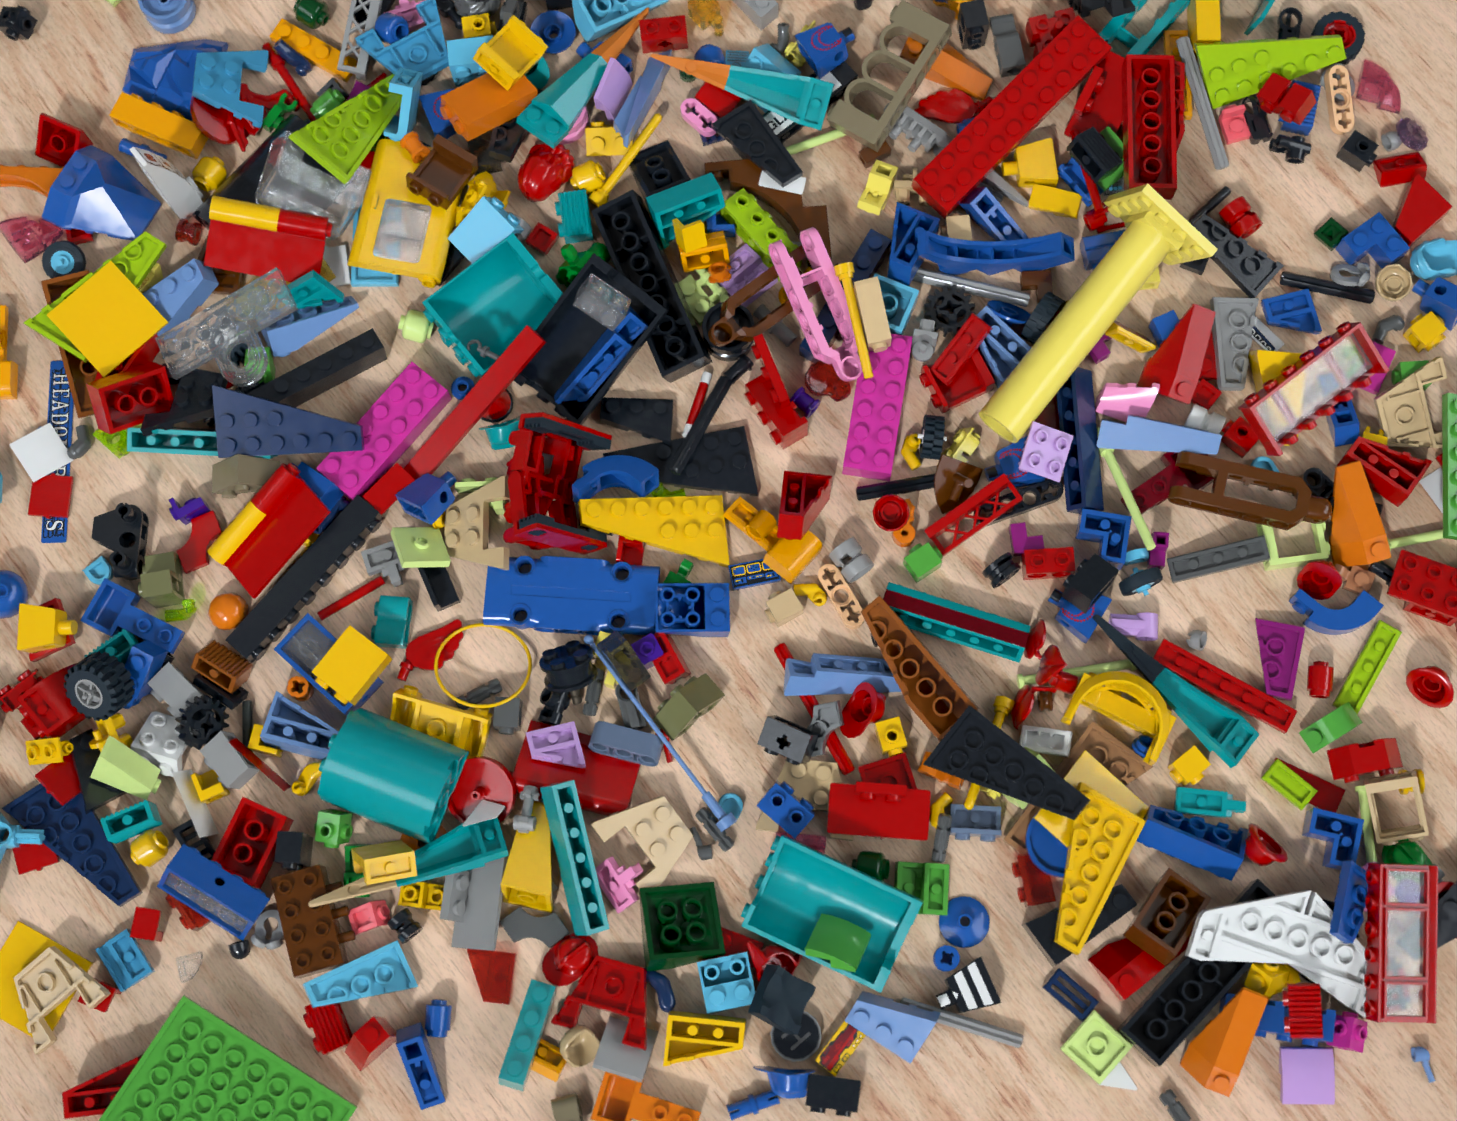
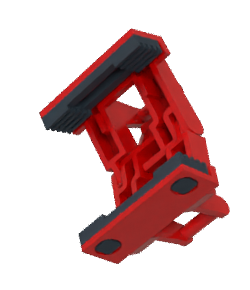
M544 412L521 414L518 425L520 430L512 431L509 435V443L516 447L513 458L506 464L508 467L510 502L505 504L504 517L508 523L513 524V527L505 530L503 540L509 544L519 543L529 546L530 549L535 551L560 548L582 555L606 548V533L590 528L587 530L577 528L575 502L571 500L573 499L572 484L577 480L582 449L586 451L610 450L612 435ZM542 454L553 455L550 474H545L544 476V456Z

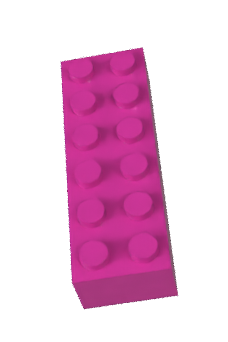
M891 333V346L882 352H868L873 377L865 379L862 371L861 375L857 378L843 463V475L890 481L912 336Z
M411 362L356 423L363 425L365 450L330 452L316 470L332 481L351 501L357 495L362 497L388 472L451 401L452 398L448 390Z

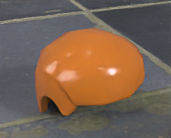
M220 594L211 601L208 616L212 624L217 628L232 630L246 618L249 606L245 599L238 594Z

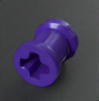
M800 387L790 399V402L793 401L805 413L804 416L807 418L817 410L821 403L819 399L815 400L808 395L803 387Z

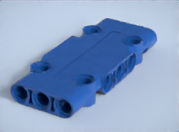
M529 556L509 557V570L488 566L483 624L516 627L521 630L534 628V630L540 632L599 635L600 631L613 633L617 636L625 634H655V583L660 582V567L629 565L626 562L611 564L607 560L542 556L540 559H532ZM524 564L532 566L531 571L527 574L520 573V568ZM619 571H628L629 576L625 580H619L616 578ZM526 612L527 618L524 621L518 622L515 620L517 613ZM623 618L625 624L621 628H615L612 626L614 619Z

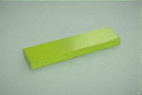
M1381 620L1376 623L1335 698L1333 706L1339 708L1349 702L1356 714H1358L1402 633L1401 631Z

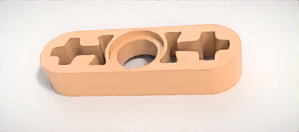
M1335 65L1326 70L1324 83L1330 128L1335 134L1342 135L1353 129L1355 120L1348 70L1342 65ZM1332 74L1340 75V79L1333 78ZM1342 86V88L1334 90V87ZM1336 94H1341L1344 97V104L1342 106H1338L1335 103L1334 97ZM1345 109L1344 113L1341 114L1340 112L1337 114V111ZM1338 121H1345L1346 126L1339 125Z
M832 564L823 565L818 571V581L844 625L850 629L860 628L864 623V617L861 613L862 607L839 569ZM824 571H828L829 573H835L833 575V581L837 586H835L831 591L828 589L832 587L830 580L823 579V577L825 576ZM839 590H843L848 594V600L844 603H839L834 598V594ZM851 602H853L854 604L850 607L852 612L854 614H860L857 623H855L853 620L848 621L850 614L846 607H848Z

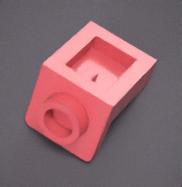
M1236 104L1229 105L1222 110L1218 122L1227 145L1247 140L1251 136L1244 117L1246 110L1244 104L1239 106Z
M385 900L371 901L350 909V914L348 915L355 935L380 926H386L391 919L390 910Z

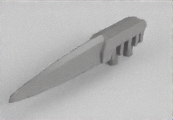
M908 106L889 133V137L896 140L899 134L904 132L906 134L905 138L908 140L913 138L908 145V149L911 152H915L922 144L925 146L924 150L926 152L933 148L935 156L953 140L944 130ZM994 170L982 181L993 187L994 191L998 190L1003 193L1005 197L1023 206H1029L1028 201Z

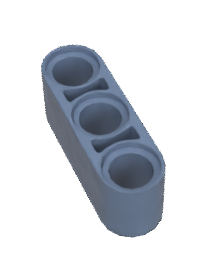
M599 721L594 725L588 747L599 754L655 767L659 763L664 743L657 735Z

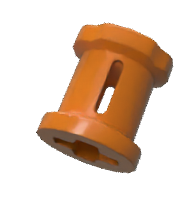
M409 132L400 141V146L409 152L414 163L422 162L431 152L430 148L424 146L419 140L417 132Z
M295 676L288 681L287 691L296 700L305 702L312 697L314 688L304 677ZM300 684L303 685L302 693L298 692L299 689L297 686H299Z

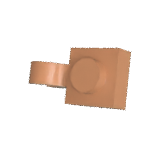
M1335 564V568L1344 582L1342 589L1356 595L1363 590L1367 593L1370 592L1375 573L1358 566H1350L1348 570L1340 564Z

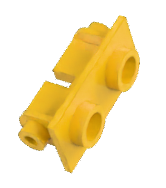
M60 737L25 741L29 765L64 762L63 756L69 755L74 749L72 743L60 741Z

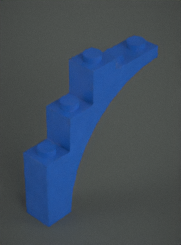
M926 230L918 232V255L937 263L939 271L953 276L973 270H978L989 276L1010 269H1015L1019 272L1041 271L1075 261L1074 238L1062 232L1011 241H969L937 235Z

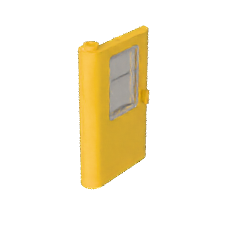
M390 139L378 140L347 265L418 278L421 284L428 288L440 285L450 246L448 237L453 232L456 207L459 206L462 191L447 210L440 206L432 205L428 199L421 195L413 194L407 187L406 175L408 172L413 174L422 162L414 163L409 152L400 146V141Z

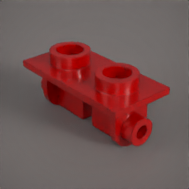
M37 668L32 672L27 669L17 677L18 683L12 687L7 684L0 690V700L3 703L0 707L5 713L13 712L18 708L20 704L17 698L21 696V693L26 692L44 679L42 676L36 677Z

